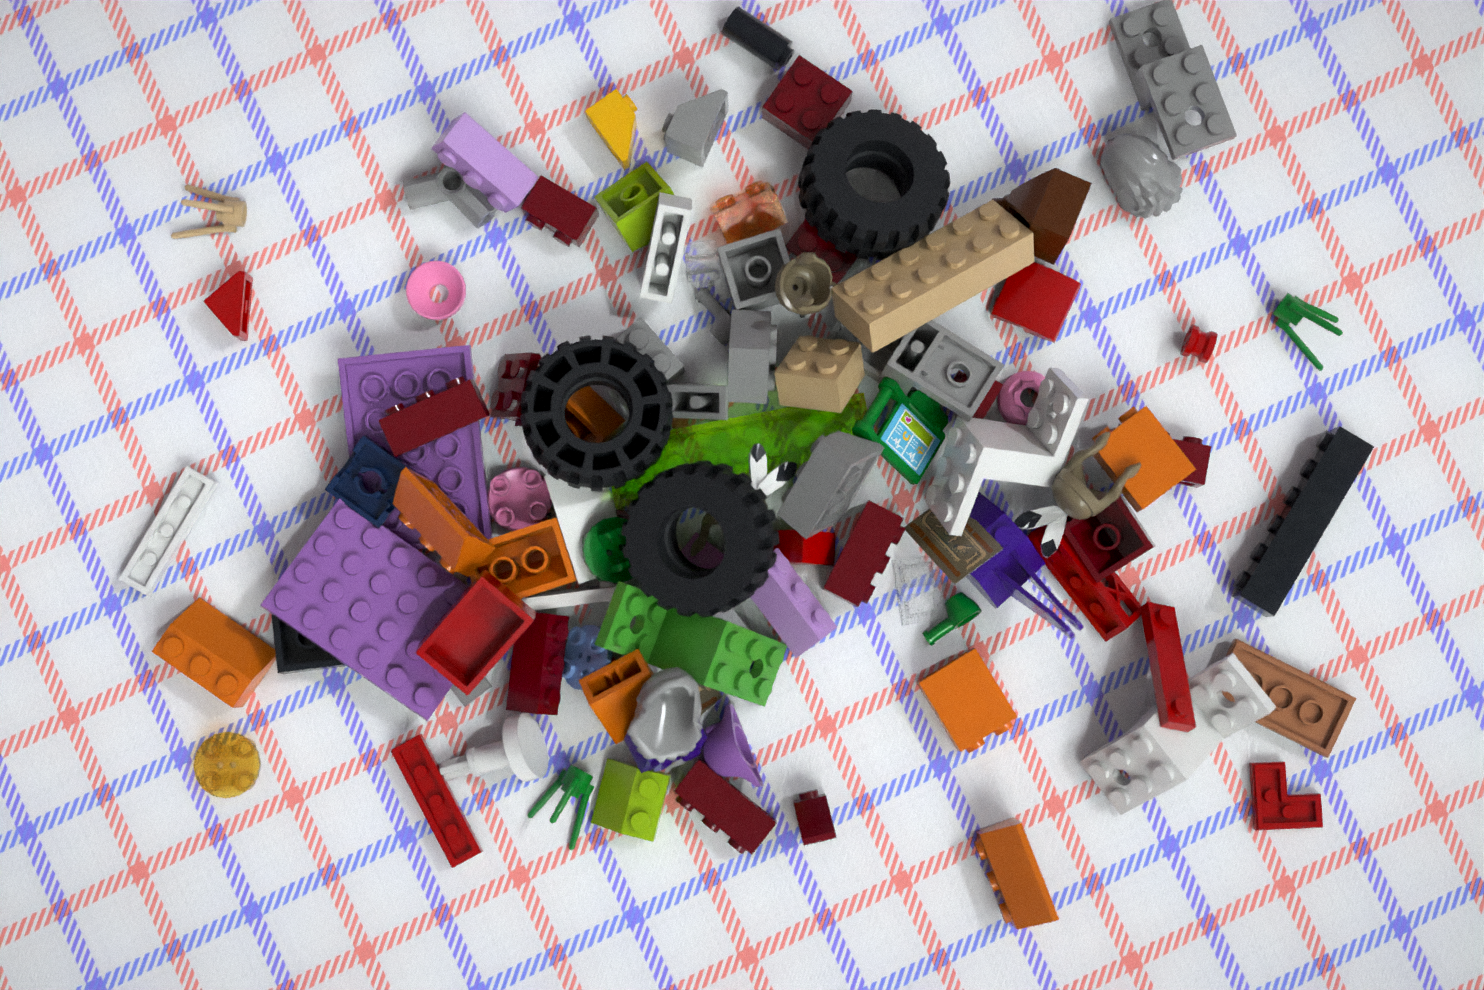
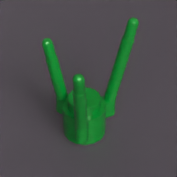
M1287 293L1272 313L1279 318L1275 325L1284 330L1309 361L1319 371H1322L1323 365L1289 324L1292 323L1297 326L1301 319L1305 317L1337 336H1341L1343 334L1341 329L1324 320L1327 319L1337 323L1339 318L1304 302L1296 295L1294 297Z
M570 764L567 771L562 769L558 779L527 814L528 818H533L563 784L561 790L564 791V794L550 818V822L555 823L570 797L573 796L578 799L582 793L568 847L570 850L575 849L589 796L594 789V786L590 784L593 776Z

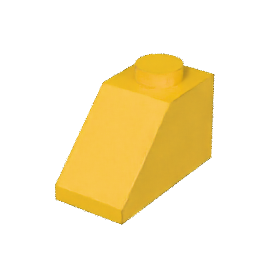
M615 89L586 109L585 114L594 130L622 168L626 170L630 167L637 127L634 112L638 109L627 94L622 97L619 91Z

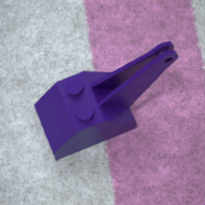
M978 492L969 517L977 520L1004 549L967 575L966 578L995 609L1012 596L1058 628L1068 638L1072 639L1075 636L1073 631L1052 610L1021 587L1029 579L1060 614L1078 631H1081L1084 628L1082 623L1035 574L1046 563L1029 538L1008 515Z

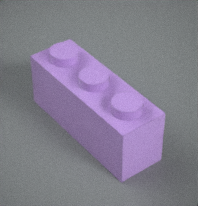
M465 112L450 122L431 148L438 154V158L443 164L453 167L463 176V180L467 185L481 191L494 208L505 213L520 205L539 178Z
M777 548L773 551L777 554L775 565L768 570V579L763 586L755 591L751 599L797 658L835 630L837 626L812 594L809 587L790 565L788 559Z

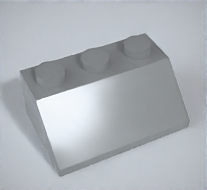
M840 431L826 437L820 436L811 446L810 451L812 455L809 460L804 462L797 470L796 477L798 479L795 484L783 494L781 498L783 504L777 515L805 539L836 524L845 514L885 447L880 443Z

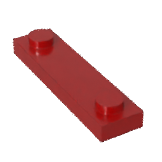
M1148 601L1140 607L1160 727L1189 732L1196 728L1175 607Z
M419 734L390 750L451 867L454 868L483 852L447 781H445L444 775H441L440 768L423 735Z

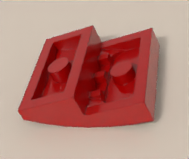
M1034 262L1007 278L991 315L996 319L1023 328L1028 334L1055 343L1078 294L1081 283Z

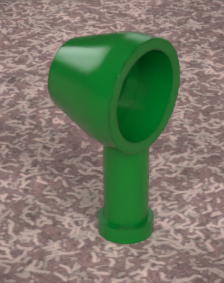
M963 592L957 593L945 602L948 618L930 630H925L922 634L928 643L933 646L937 640L952 630L967 624L982 612L978 604Z

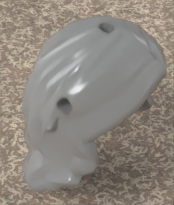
M1127 133L1108 140L1103 149L1100 164L1110 188L1116 193L1117 202L1120 207L1135 217L1141 216L1142 218H1148L1152 214L1155 217L1159 216L1162 211L1168 212L1172 204L1178 202L1181 198L1180 194L1183 191V188L1180 187L1182 183L1181 168L1168 160V156L1160 150L1159 145L1145 136Z
M677 667L658 671L643 684L639 696L636 698L638 704L634 712L635 717L630 723L627 733L631 736L634 745L638 747L636 750L644 758H655L658 762L663 763L666 758L675 761L677 756L684 757L696 747V743L702 736V726L699 723L702 707L698 683L691 675Z

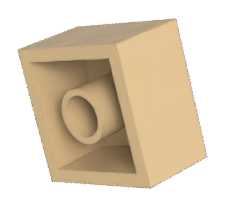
M811 335L799 336L774 372L780 405L841 413L865 376L861 343L850 342L844 339L816 338Z

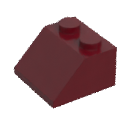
M1122 494L1099 514L1083 520L1072 519L1066 523L1064 534L1097 583L1156 546Z

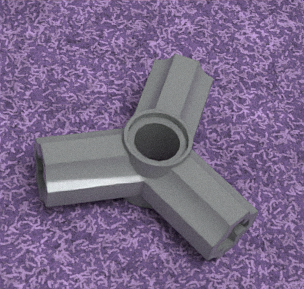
M445 164L438 173L403 181V189L410 210L451 201L477 229L486 225L498 211L488 202V198L481 191L467 185L463 180V176L458 171ZM459 178L462 180L458 189H446L447 183L451 179Z

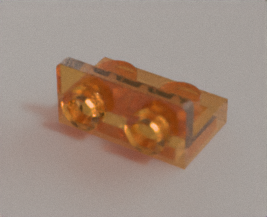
M754 182L745 187L746 192L735 197L733 194L723 196L716 200L715 206L710 208L726 244L769 232L788 223L777 193L769 182Z

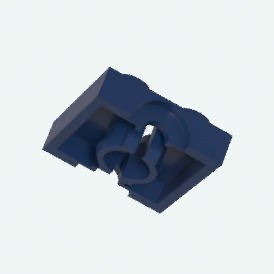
M363 435L352 450L353 452L345 465L332 478L325 490L337 499L340 498L345 505L380 528L396 508L393 505V500L401 471L407 467L416 473L418 472L367 435ZM376 472L382 480L381 488L387 491L379 490L376 493L367 491L363 485V476L359 473Z

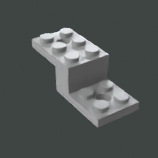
M1162 0L1110 19L1111 31L1141 110L1153 108L1172 160L1230 141L1237 136L1203 45L1190 49L1172 0ZM1147 32L1156 34L1159 38V45L1155 47L1147 46L1143 42V34ZM1188 110L1197 111L1201 116V124L1194 126L1187 123L1185 112Z
M839 320L826 338L833 340L844 339L850 342L861 343L865 375L880 383L883 377L895 380L906 396L911 388L915 387L967 421L971 420L1004 367V364L933 320L874 353ZM955 368L963 370L967 376V381L963 383L954 381L950 375V370Z

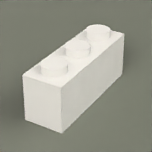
M659 193L641 280V298L672 303L692 212L691 198Z

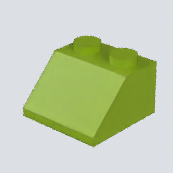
M645 162L595 195L594 198L619 236L630 250L634 252L649 244L659 193L674 195V193L652 166Z
M607 758L591 823L620 834L653 842L656 838L671 774L662 771L655 772L653 769L641 773L637 765Z

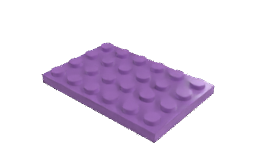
M471 345L338 358L349 457L363 435H367L393 454L378 421L386 417L384 412L386 409L403 403L404 407L407 408L417 403L415 400L416 396L432 389L435 395L447 390L445 383L464 376L465 381L475 380ZM480 421L397 456V458L416 470L420 475L435 482L487 539L493 538ZM376 472L359 473L363 476V485L367 491L375 493L379 490L387 491L381 488L382 480ZM395 508L383 526L415 549H425L426 547L418 539L421 534L416 528L413 530L408 528L398 518L401 512Z
M339 498L260 606L418 716L428 721L453 684L415 652L419 643L469 586L384 526L378 528L345 505Z

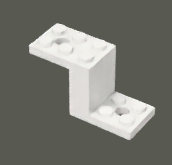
M1048 368L1045 379L1040 384L1035 404L1028 414L1026 425L971 418L970 421H967L957 415L954 426L949 430L948 442L943 455L937 462V471L932 484L926 491L925 500L949 535L962 536L984 478L1052 487L1056 475L1061 470L1089 401V398L1061 369Z
M1234 653L1188 679L1196 728L1189 732L1160 727L1157 704L1155 703L1128 732L1086 755L1079 762L1120 815L1186 781L1224 738L1267 716L1276 708L1275 704ZM1222 691L1229 692L1234 697L1235 702L1226 699ZM1119 770L1126 771L1130 779L1124 777Z

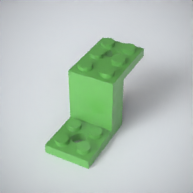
M618 581L594 645L624 656L639 649L647 664L663 670L671 667L680 668L691 675L698 684L765 707L768 697L772 692V686L779 667L783 662L784 653L787 648L786 644L714 616L700 617L697 613L691 617L678 615L676 608L667 611L657 605L658 600L655 597L651 596L648 598L639 588ZM634 616H636L635 624L630 629V623ZM754 661L753 668H752V670L750 671V666H751L752 662Z

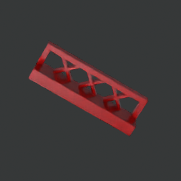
M1067 516L1066 523L1071 521L1073 518ZM1047 525L1038 527L1027 535L1046 563V567L1105 642L1126 630L1141 616V604L1116 572L1105 578L1108 581L1109 587L1104 586L1101 581L1097 583L1064 533L1057 550L1050 557H1044L1041 553V541ZM1120 601H1123L1132 612L1129 616L1120 606Z

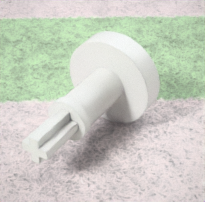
M525 712L508 717L503 724V740L481 747L469 748L466 755L441 762V775H444L445 781H449L469 774L480 777L487 772L511 766L513 772L521 781L528 782L544 777L548 769V752L538 723L529 713Z

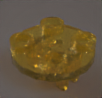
M223 732L214 734L202 743L196 752L193 766L195 777L202 789L216 797L231 798L240 796L254 787L259 777L261 761L259 751L253 740L239 733ZM219 762L223 763L222 768L218 766ZM232 762L236 763L235 768L232 767Z

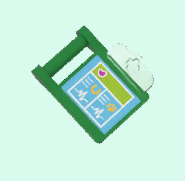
M883 377L878 385L879 392L862 420H857L851 430L855 436L880 443L885 447L881 456L910 484H918L945 439L943 430L947 426L949 419L941 410L940 404L919 390H912L906 396L895 380ZM891 398L896 402L876 434L872 427Z

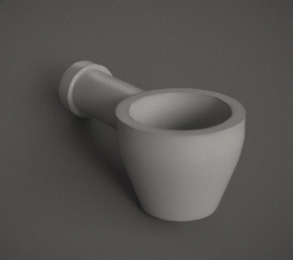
M705 287L697 293L695 299L699 303L701 302L715 317L710 332L721 344L726 345L730 340L731 313Z

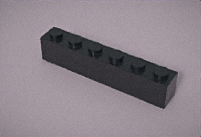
M1341 426L1330 430V432L1326 430L1321 435L1316 444V447L1319 449L1314 459L1309 458L1300 470L1301 481L1297 487L1292 486L1284 497L1283 503L1286 506L1281 515L1276 514L1271 519L1266 529L1269 532L1268 537L1264 543L1259 542L1250 555V559L1253 560L1247 572L1243 570L1238 575L1233 584L1236 591L1232 597L1265 617L1276 615L1374 446Z

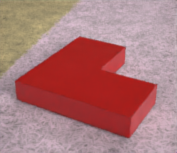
M1285 762L1249 763L1254 830L1323 827L1321 794H1287Z

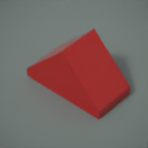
M245 271L235 273L203 301L228 331L241 341H248L253 277Z
M777 530L779 531V544L773 547V551L778 548L790 564L834 566L835 533L819 532L805 539L796 530Z

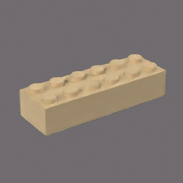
M991 200L925 236L914 245L894 253L832 287L835 317L874 353L1034 263L1033 232L998 203Z

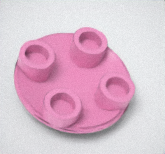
M525 467L510 468L495 476L490 482L488 490L489 512L494 521L501 527L510 531H516L543 522L548 516L552 500L545 479L538 471Z

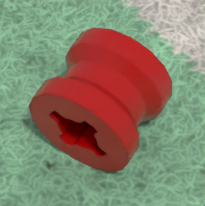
M1192 324L1186 333L1180 354L1185 357L1195 356L1199 362L1206 364L1214 350L1218 333L1213 331L1206 333L1201 331L1199 326Z

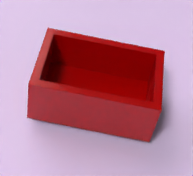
M484 569L419 643L415 653L468 696L533 623L536 611Z

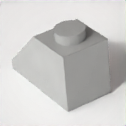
M698 383L667 385L672 395L673 418L728 420V386Z

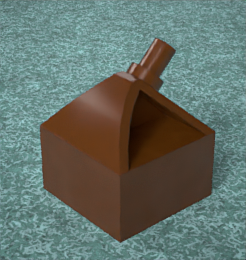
M1053 168L1021 184L1003 198H993L992 200L1033 232L1034 257L1054 265L1070 238L1092 183L1060 169Z

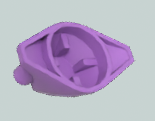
M728 704L725 707L722 720L705 728L708 736L704 745L705 761L708 767L720 776L740 777L756 787L764 786L733 704Z

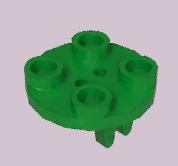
M619 517L602 519L593 525L583 536L582 553L584 563L591 574L601 582L614 584L618 583V581L625 582L632 579L628 568H631L628 557L624 558L623 550H619V545L623 546L626 544V536L622 535L623 522L628 521L627 519ZM607 550L611 551L610 556L607 555Z

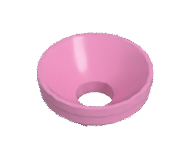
M429 261L418 266L411 273L406 286V295L412 309L420 316L431 320H444L455 315L461 309L466 297V285L464 278L453 265L443 261ZM437 285L447 287L449 292L447 299L442 303H435L430 298L432 288Z
M1022 371L1011 375L1004 381L1003 387L997 396V405L1002 418L1007 423L1027 424L1028 414L1033 407H1026L1022 404L1020 400L1021 392L1029 388L1039 394V387L1045 376L1034 371Z

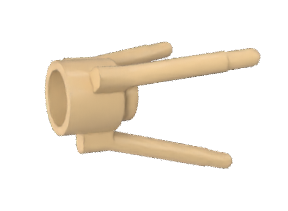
M187 184L184 187L185 190L220 202L215 204L183 199L181 204L216 211V219L223 222V225L175 232L171 234V237L178 239L220 232L236 233L237 226L244 227L246 224L247 203L246 201H240L238 197H228Z

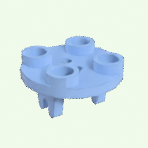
M575 626L568 633L562 677L574 689L582 690L578 680L611 663L613 651L594 645L601 628L599 626Z

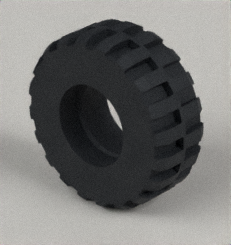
M871 109L865 113H861V110L847 113L844 119L837 117L831 120L827 127L821 129L814 137L798 178V186L800 188L798 195L799 203L803 209H806L804 216L811 227L815 226L818 230L817 235L826 243L829 241L836 246L835 249L840 252L846 253L847 251L856 254L855 257L861 259L876 257V260H883L904 248L914 245L929 235L947 204L949 198L948 188L950 186V173L948 170H944L947 161L942 151L938 152L936 148L937 143L930 134L926 135L921 130L922 127L914 121L910 123L903 119L902 115L893 112L891 114L882 113V110ZM856 168L879 170L895 182L901 198L892 202H875L866 199L853 189L846 173Z
M591 335L579 337V342L570 344L566 341L559 344L557 351L551 355L546 353L539 360L537 369L530 372L520 403L523 433L527 446H529L537 463L547 469L548 474L556 480L561 479L568 482V486L577 489L586 487L591 488V491H603V488L613 486L614 489L626 486L628 481L641 478L646 474V470L651 465H655L661 457V453L669 440L672 426V395L668 390L667 380L663 372L658 371L654 366L655 361L647 353L642 355L636 351L637 346L627 341L624 344L615 342V337L603 335L602 340H591ZM591 385H603L619 392L624 397L629 410L628 422L623 432L613 440L603 443H591L576 437L569 429L565 419L567 402L575 392Z
M697 461L694 463H684L655 475L652 481L644 483L637 491L638 498L632 500L626 510L627 515H630L629 520L623 522L622 535L626 536V544L622 546L624 558L628 557L631 568H628L632 578L639 580L642 584L640 590L648 598L653 596L658 600V606L667 611L676 608L678 615L691 617L697 613L700 617H710L718 612L724 613L754 595L755 591L766 582L769 577L768 570L776 562L777 554L773 552V547L779 544V531L773 530L772 522L777 519L774 510H768L764 502L767 496L761 488L755 490L750 485L752 479L743 472L738 475L733 473V467L727 464L713 465L711 461ZM689 508L701 509L710 514L719 523L723 531L725 553L721 563L712 569L702 568L691 563L678 546L676 539L677 522L681 513Z

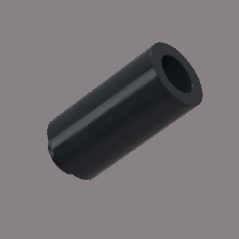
M739 6L733 10L723 26L722 35L774 69L778 68L779 65L785 67L794 54V50L791 48L792 40Z

